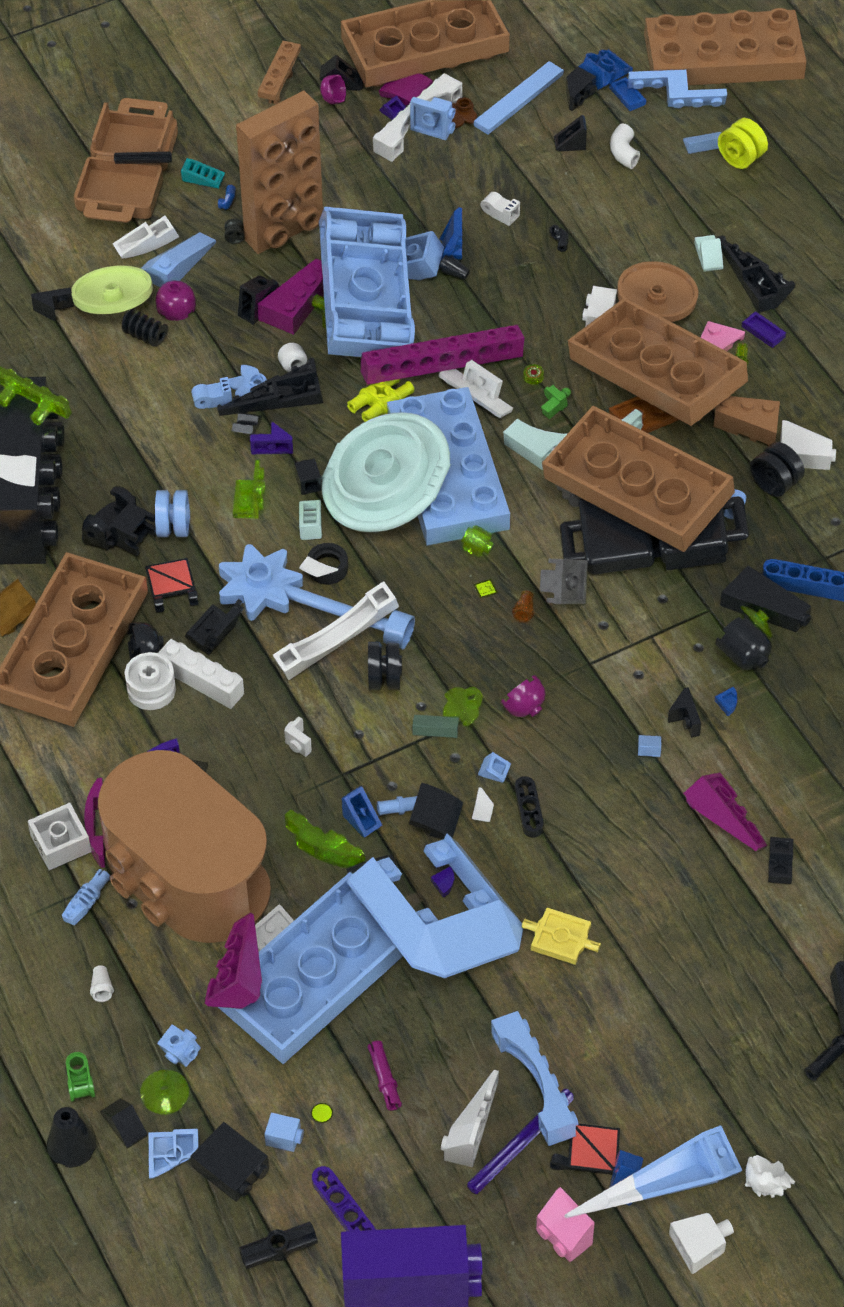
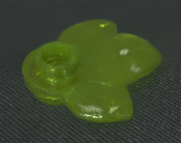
M455 687L444 694L448 700L443 709L444 717L460 716L465 727L477 719L479 716L478 707L483 701V695L478 688L470 687L463 689ZM475 695L473 699H468L469 696Z

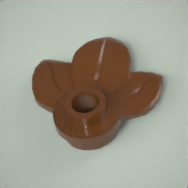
M462 97L456 103H452V108L456 109L455 116L452 119V122H455V128L461 127L465 122L469 124L474 123V120L477 119V113L473 110L474 105L469 98Z

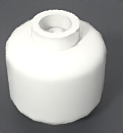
M287 343L278 352V360L287 372H290L294 366L300 367L307 363L306 353L297 343Z

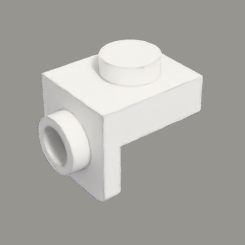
M298 717L287 724L284 730L285 743L294 752L306 757L312 752L311 738L302 733L304 730L303 719Z

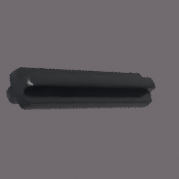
M170 151L114 153L115 164L171 163L172 153Z

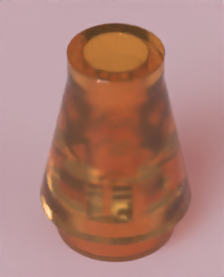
M523 591L512 609L514 618L522 623L528 622L534 615V595L530 591Z

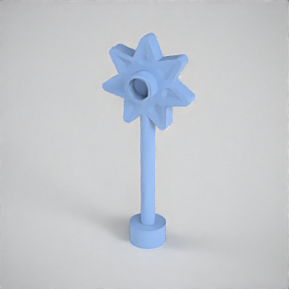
M248 544L245 546L242 562H221L219 564V575L228 582L219 592L220 603L235 604L240 599L244 603L247 618L251 621L255 620L266 606L279 612L287 613L289 611L288 599L339 617L353 608V606L300 589L303 586V575L285 569L287 564V551L285 549L263 557L253 545ZM394 610L389 619L383 617L370 627L384 632L383 642L385 644L388 641H399V648L405 649L414 629L415 617Z

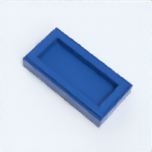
M627 77L610 83L609 89L629 111L646 105V99L637 89L628 88Z

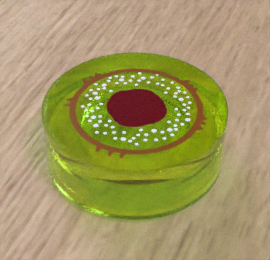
M530 364L524 368L523 378L529 384H539L544 379V370L537 364Z

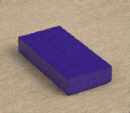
M756 311L742 322V328L771 348L786 337L785 331Z

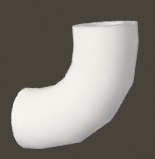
M623 123L613 132L610 138V149L618 162L629 169H633L639 161L640 152L629 145L630 141L634 138V131L630 126Z

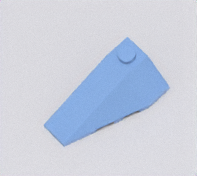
M199 232L150 259L141 269L150 275L152 284L161 287L168 281H180L216 244V240Z

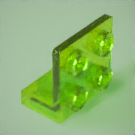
M260 459L255 460L253 480L236 479L233 518L259 519V510L264 508L262 494H265V481H262L264 480V467H260Z

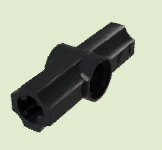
M309 1221L284 1231L279 1229L273 1230L267 1237L239 1247V1252L246 1269L271 1260L282 1261L290 1253L317 1244L318 1240L313 1225ZM275 1243H283V1244H284V1245H283L282 1247H280V1248H275V1247H273V1245H274Z

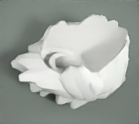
M759 1155L748 1158L746 1183L744 1185L752 1187L759 1197L761 1194L763 1196L771 1195V1198L775 1197V1195L782 1196L784 1194L783 1190L791 1188V1184L795 1183L779 1161L771 1163Z

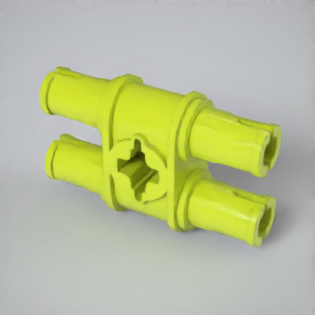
M399 379L374 383L366 388H362L359 395L347 402V407L352 413H356L365 405H369L370 408L361 414L363 421L366 422L372 418L388 414L387 402L405 399L414 393L415 388L411 382L407 381L396 390L392 389L393 385L400 382Z

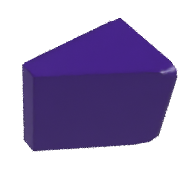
M395 96L384 104L379 111L393 120L406 106L398 96Z

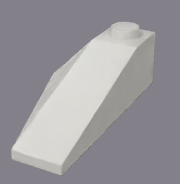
M493 1070L452 1125L449 1135H444L441 1150L444 1151L445 1161L473 1168L498 1086L499 1071Z

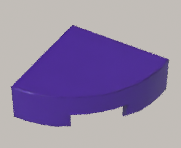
M451 866L431 876V882L443 898L450 893L454 884V872Z

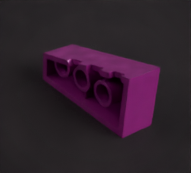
M314 259L258 303L259 321L294 335L324 296L322 261Z

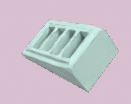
M321 500L299 502V529L302 540L322 538Z

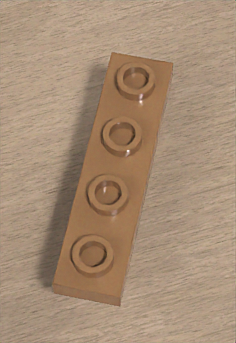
M282 41L258 89V97L268 99V102L271 104L272 100L273 104L280 102V92L286 80L293 76L292 67L301 51V44Z

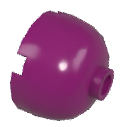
M173 280L164 283L156 294V309L158 314L160 315L161 313L167 320L179 321L186 319L188 314L192 310L194 312L196 308V298L193 289L182 281Z
M536 675L532 676L533 681L529 682L526 679L508 693L509 700L507 702L504 699L501 700L500 703L511 715L516 717L531 715V717H534L542 711L541 705L545 701L546 692L542 682Z

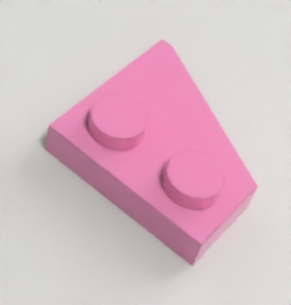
M708 321L701 338L728 351L732 348L733 343L744 339L745 331Z

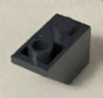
M577 67L566 77V95L569 110L571 111L581 106L584 100L595 93L597 88L596 76L580 67Z

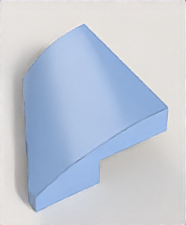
M176 1129L173 1132L149 1133V1179H154L191 1159L190 1156L198 1148V1129Z

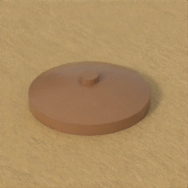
M642 262L627 268L621 274L617 285V297L619 301L627 298L666 320L675 322L687 317L695 309L698 299V288L688 273L674 265L663 262Z

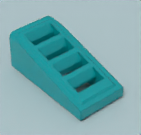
M187 158L181 169L182 181L219 189L225 177V172Z

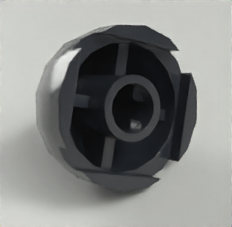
M145 622L129 623L127 635L132 634L128 642L130 660L139 654L148 652L158 653L164 647L163 636H158L157 630L152 625Z

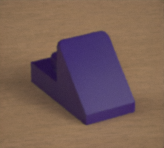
M271 422V434H250L251 454H293L292 436L274 422Z

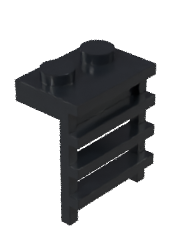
M238 599L227 614L212 604L188 630L185 637L209 656L236 626L235 623L244 609L241 606L242 601Z

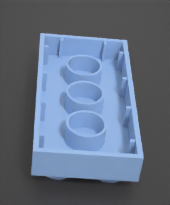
M469 387L449 389L443 392L416 397L412 396L387 402L388 414L413 413L432 421L443 432L449 446L451 466L437 498L418 515L426 545L510 530V511Z
M351 872L259 951L262 977L259 999L243 1009L218 1007L282 1064L287 1062L403 957L348 885L347 879L353 875Z

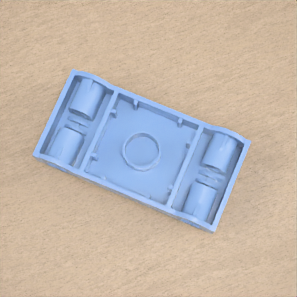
M324 207L319 220L328 354L361 357L363 352L414 343L415 324L411 317L405 246L406 222L403 219V214Z

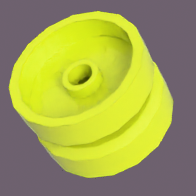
M741 118L719 135L718 147L723 158L735 168L744 169L750 166L755 159L765 154L768 149V141L764 131L756 122L748 118Z

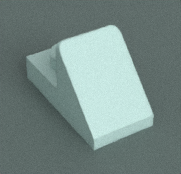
M714 235L695 237L694 244L703 272L723 269L720 239H715Z

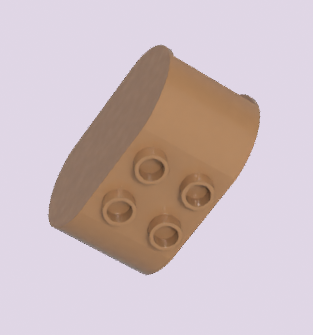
M167 750L144 752L125 760L111 771L101 786L98 808L106 850L105 854L112 872L109 878L115 890L124 898L134 894L142 901L141 909L144 915L155 926L159 927L165 922L178 935L197 942L215 943L226 941L233 924L250 912L254 915L256 924L264 914L271 895L270 879L266 870L261 865L267 846L266 832L261 821L192 760L180 753Z

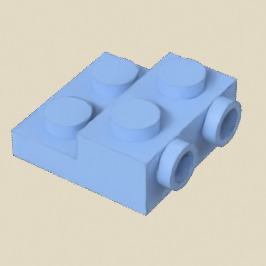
M413 97L410 101V130L447 140L449 134H452L455 130V122H452V119L455 116L456 109L452 108V102L434 97L430 102Z

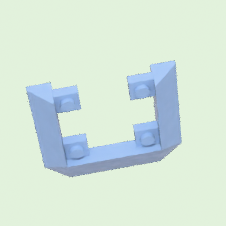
M446 834L443 840L426 845L423 852L436 868L449 864L471 893L465 895L463 899L464 904L469 909L465 912L438 920L429 908L415 912L393 883L400 880L402 873L389 857L379 861L372 857L347 879L348 885L412 968L447 978L519 951L523 932L522 922L459 843L449 834Z

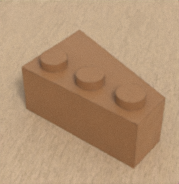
M730 396L716 406L713 427L737 436L742 434L750 437V441L757 442L758 440L770 446L776 441L780 401Z

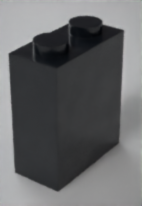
M225 1122L190 1156L192 1168L235 1202L241 1196L245 1197L251 1191L252 1185L258 1179L265 1177L269 1171L268 1156Z

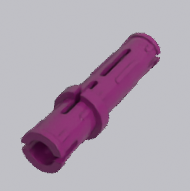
M373 1041L374 1048H372L371 1044H368L367 1047L379 1080V1091L383 1093L387 1109L390 1111L397 1110L396 1104L399 1108L402 1106L397 1092V1081L392 1076L383 1043L381 1041Z

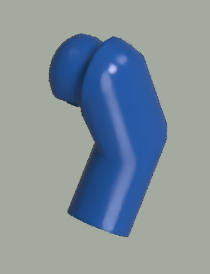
M228 185L226 187L225 199H218L219 209L228 210L231 207L236 193L235 186Z

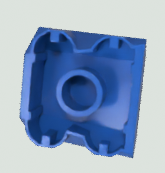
M609 49L600 50L598 55L587 53L584 62L578 66L596 76L597 90L633 71L630 65Z
M460 207L452 214L439 239L444 246L441 261L446 254L449 256L453 255L457 260H462V208Z

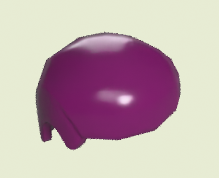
M340 75L326 76L321 82L320 92L327 103L338 104L345 101L346 87Z

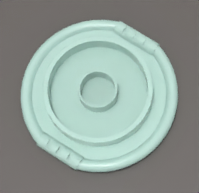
M404 412L381 415L353 429L340 443H337L321 478L323 500L329 513L340 524L360 532H381L394 529L417 517L436 500L451 466L449 446L443 432L429 419L417 414Z

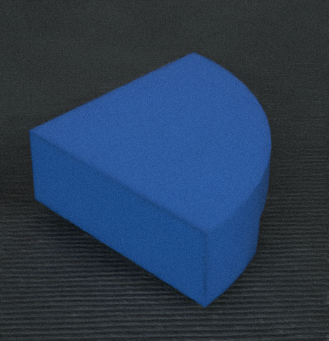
M734 687L715 696V702L727 716L732 714L737 706V692Z

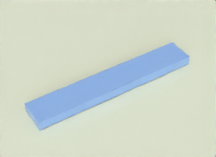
M550 61L474 120V126L489 135L563 76L564 70Z

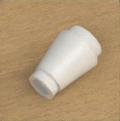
M96 966L93 969L90 994L95 1001L105 1002L112 997L114 989L107 968L105 966Z

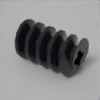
M132 308L123 317L122 331L156 347L165 339L168 333V325H162L161 321L155 322L154 318L148 319V315H142L140 311L135 312V309Z

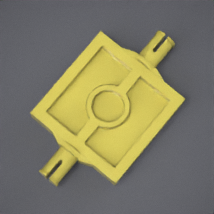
M546 908L543 917L538 923L524 919L522 923V928L535 932L531 951L576 965L578 957L584 948L597 953L600 949L601 943L588 939V933L591 928L590 921Z

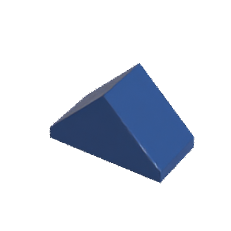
M362 786L342 797L343 817L362 837H366L382 826Z

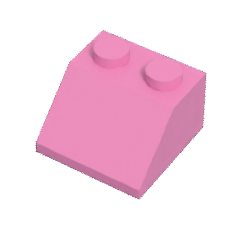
M560 1187L538 1214L536 1230L544 1240L548 1239L553 1244L555 1252L560 1257H565L571 1262L593 1244L594 1222L587 1214L569 1218L564 1217L565 1214L577 1208L578 1205Z

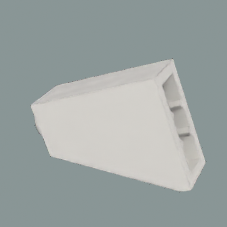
M782 420L780 442L791 447L799 455L804 468L830 470L831 462H835L836 449H832V440L789 421Z

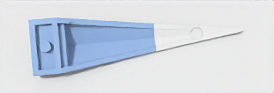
M720 1125L702 1132L571 1210L564 1217L569 1218L717 1183L740 1173L742 1168Z

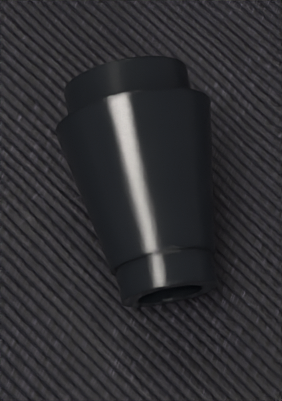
M446 254L439 265L442 273L463 280L470 273V269L453 255L449 256Z

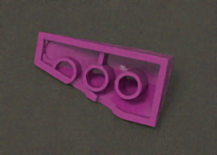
M720 772L702 776L683 793L690 807L696 809L753 850L757 851L767 847L755 824L747 821L745 807L737 804L735 801L737 797L736 792Z
M251 912L233 924L224 946L227 952L221 960H218L216 965L219 969L215 979H210L204 1003L207 1006L243 1009L247 1005L255 1003L260 997L262 977L255 920Z

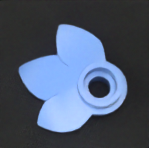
M241 365V376L228 380L230 387L236 390L235 396L239 395L241 397L249 393L252 387L267 379L263 374L259 373L257 368Z

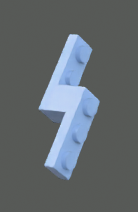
M686 70L629 72L628 88L642 89L643 87L661 88L666 86L668 107L682 108L684 106H693L697 108L705 105L718 107L726 103L727 89L688 90Z

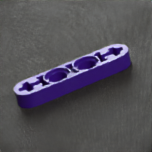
M320 1166L313 1171V1187L346 1231H360L358 1228L360 1225L363 1231L376 1230L330 1168ZM322 1175L323 1178L327 1177L328 1185L330 1186L329 1189H327V1185L324 1183V1181H319V1176ZM334 1193H341L344 1199L339 1203H334L330 1200V1197ZM347 1212H355L358 1218L353 1222L346 1221L344 1215Z

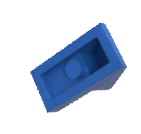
M620 1150L617 1154L609 1188L639 1171L642 1167L643 1158Z

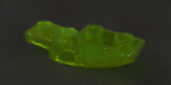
M292 809L285 814V827L295 834L296 846L305 853L318 860L342 868H349L365 862L364 852L359 847L351 845L342 834H337L332 829L324 834L319 827L312 826L302 814H297Z

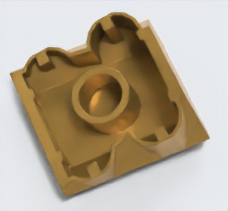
M19 579L13 581L0 592L1 637L15 632L16 626L19 623L25 624L36 605L35 600L22 586Z

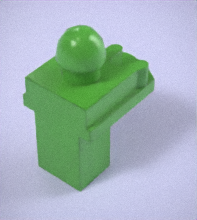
M554 385L544 388L545 396L549 401L541 406L542 414L551 419L560 410L563 411L568 406L567 398L570 396L571 390L566 387L559 391Z

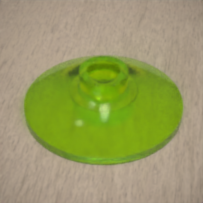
M746 606L740 607L770 638L773 637L767 623L770 618L761 609L756 612Z
M159 1070L150 1074L143 1081L140 1096L148 1110L156 1114H171L181 1109L187 1102L189 1086L186 1079L180 1073L173 1070ZM163 1086H168L166 1090L160 1089Z

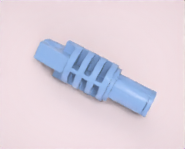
M99 869L89 883L82 885L62 914L65 922L76 925L88 913L92 905L99 899L101 889L110 880L108 872Z

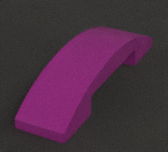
M97 778L86 800L84 821L86 833L89 836L91 853L97 864L101 868H105L103 836H96L95 810H99L98 798L103 784L102 778Z

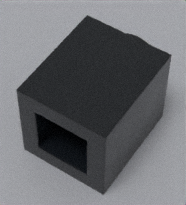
M315 458L294 463L295 478L301 495L322 491L321 475Z

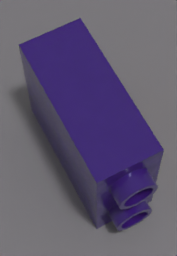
M466 1225L341 1232L345 1307H468L469 1297H482L481 1243L467 1244Z

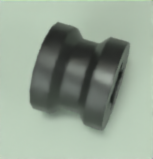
M239 219L227 220L224 224L225 240L232 244L242 242L244 240L243 222Z

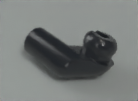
M552 225L549 232L558 242L557 249L560 252H565L568 246L569 235L558 225Z

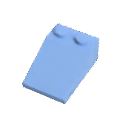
M430 231L406 237L408 279L422 280L437 276L444 246L435 233Z

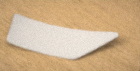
M306 557L299 567L301 570L316 577L338 570L310 557Z
M481 787L478 789L472 819L490 822L494 804Z

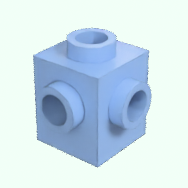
M174 1025L169 1027L157 1043L166 1053L165 1057L175 1065L179 1062L185 1067L196 1058L198 1051L201 1049L195 1041L197 1037L191 1031L185 1029L183 1032Z

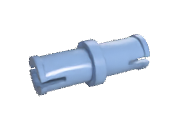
M398 796L393 800L377 801L378 815L382 816L393 813L402 815L406 811H413L417 796L407 798Z

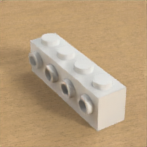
M170 639L158 652L167 657L172 663L176 679L222 705L232 709L244 695L243 679L240 675L226 670L217 662L208 660L203 654L190 650L185 644Z

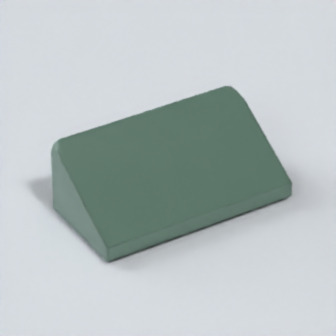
M414 715L413 735L457 738L459 717Z

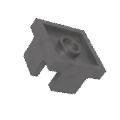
M548 559V563H556L555 570H541L540 591L554 593V598H546V602L554 604H586L588 560Z

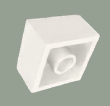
M71 803L28 820L30 836L49 870L91 852L89 836Z

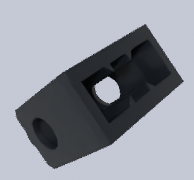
M258 275L240 285L238 316L254 325L259 320L258 303L279 287L278 282L274 279L268 280Z

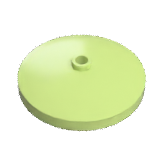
M104 267L91 271L79 278L72 286V299L76 307L88 313H119L132 309L146 301L153 291L152 280L146 271L137 267Z

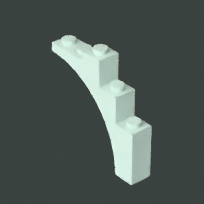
M637 409L622 419V421L640 430L643 426L642 413ZM518 419L503 432L504 445L541 470H543L542 462L552 452L553 447H556L567 435L544 431L529 426Z

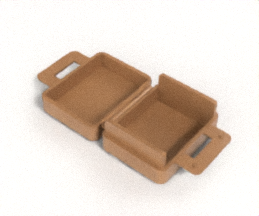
M124 98L120 101L118 110L113 111L109 110L108 103L104 102L92 137L91 157L85 161L74 194L75 207L78 211H82L86 218L128 223L132 218L149 219L152 216L163 182L162 171L167 169L168 163L115 164L114 153L167 151L172 153L178 135V126L176 119L173 117V111L169 110L167 117H165L168 107L166 103ZM130 108L154 111V114L130 113L129 110Z

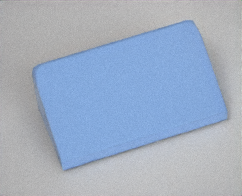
M721 132L683 138L688 154L719 149L718 137Z

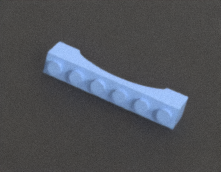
M518 1011L491 1020L492 1036L500 1052L506 1051L519 1059L530 1070L541 1089L544 1108L543 1112L538 1113L539 1129L548 1146L575 1137L576 1126L578 1125L577 1117L574 1111H569L567 1107L568 1100L564 1092L560 1093L558 1090L557 1078L554 1073L550 1074L548 1070L549 1064L545 1055H540L539 1044L535 1037H531L527 1020L522 1019Z

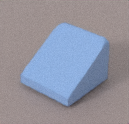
M639 735L638 756L660 757L661 736Z
M492 752L484 758L478 775L503 783L511 763Z

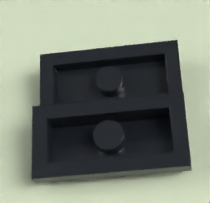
M421 782L409 825L431 831L430 836L444 839L446 834L453 838L464 802L446 791Z

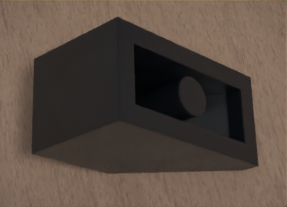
M335 55L321 66L319 78L321 81L329 75H340L344 80L346 90L360 91L363 89V81L358 71L338 55Z

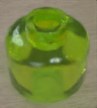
M474 525L472 528L468 527L461 540L463 549L477 557H481L484 552L489 554L494 544L491 541L492 534L478 525Z

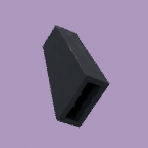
M747 566L721 592L720 605L722 607L747 614L750 617L793 632H797L802 626L806 627L811 620V605L750 566Z

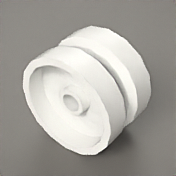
M148 652L137 655L126 665L125 680L127 693L133 705L145 710H155L168 705L174 698L176 692L173 666L169 659L159 653Z

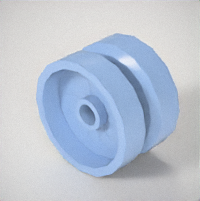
M168 490L156 491L155 525L157 537H169L172 524L176 537H188L190 504L187 490H176L173 495V504H171V495Z

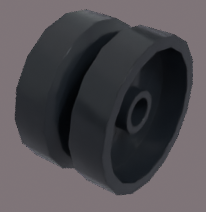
M773 442L763 453H760L750 462L751 475L756 484L767 494L774 497H780L804 477L805 473L804 465L799 455L791 447L781 442Z
M379 641L368 642L369 691H380L382 688V677L385 676L388 690H400L402 655H400L399 641L387 642L386 655H382V645Z

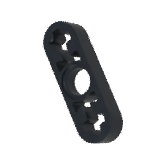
M522 776L515 782L517 806L524 834L535 838L543 832L542 812L535 781L528 776ZM523 785H526L528 788V795L524 796ZM532 803L535 805V809L527 811L523 808V805ZM531 818H534L535 829L530 825Z

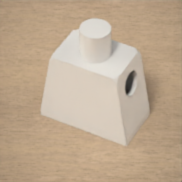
M709 1213L670 1223L669 1230L671 1239L692 1274L725 1252L726 1246L724 1237L734 1233L728 1219L716 1224Z

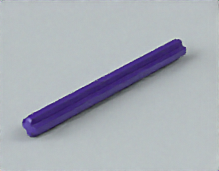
M563 1089L560 1093L564 1092L569 1105L573 1101L574 1095L568 1089ZM538 1115L468 1182L467 1187L473 1194H478L541 1132Z

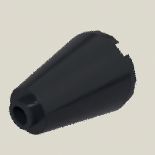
M71 1107L60 1108L54 1115L47 1140L48 1154L53 1162L65 1165L68 1168L85 1164L91 1159V1155L96 1149L95 1134L75 1109Z

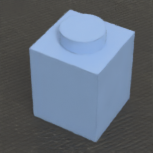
M271 1113L264 1134L266 1146L294 1152L296 1144H301L304 1129L300 1127V1119Z

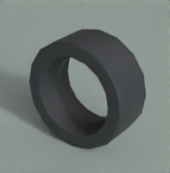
M322 543L313 547L308 553L307 557L316 561L325 557H333L340 561V565L336 567L338 570L319 577L309 574L314 581L330 585L338 583L346 576L348 572V556L341 546L334 543Z

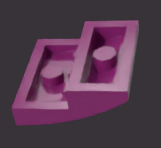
M419 73L386 82L379 90L381 97L386 98L398 96L404 105H409L413 97L417 98L423 90L433 84V80Z

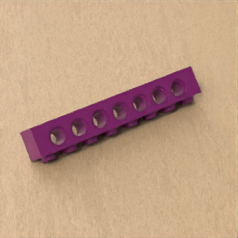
M518 325L363 352L361 355V374L366 384L369 385L466 367V363L471 360L477 364H484L522 357L525 337Z

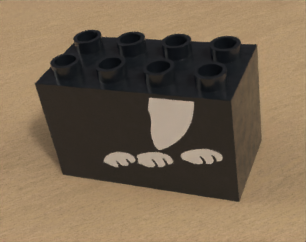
M0 377V565L46 564L47 546H58L57 520L49 519H53L54 512H60L59 487H51V485L56 484V479H62L61 454H53V452H57L58 447H64L65 436L63 421H53V419H60L59 394L48 393L46 377Z

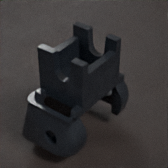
M115 486L110 491V494L115 496L116 501L109 503L95 515L89 514L85 518L82 525V542L84 545L106 550L116 545L138 556L140 554L138 545L148 534L156 536V527L145 520L154 522L155 515L137 506L136 497L126 488Z

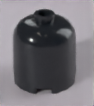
M747 614L744 615V619L737 617L723 629L725 635L721 639H716V646L742 670L748 671L757 667L762 668L769 662L768 657L772 649L771 641Z

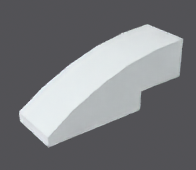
M163 216L150 226L146 222L114 242L113 245L123 259L158 249L177 239L179 235L167 217Z

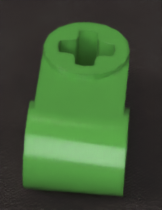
M81 1052L71 1053L66 1059L67 1082L71 1102H74L77 1098L87 1096L95 1098L92 1076H90L86 1056ZM75 1065L83 1066L80 1069H73Z

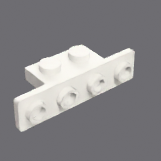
M473 360L466 363L464 374L456 369L439 373L441 379L456 389L469 387L472 399L493 415L502 418L512 412L513 407L498 398L503 381Z
M280 904L255 925L258 952L294 921Z

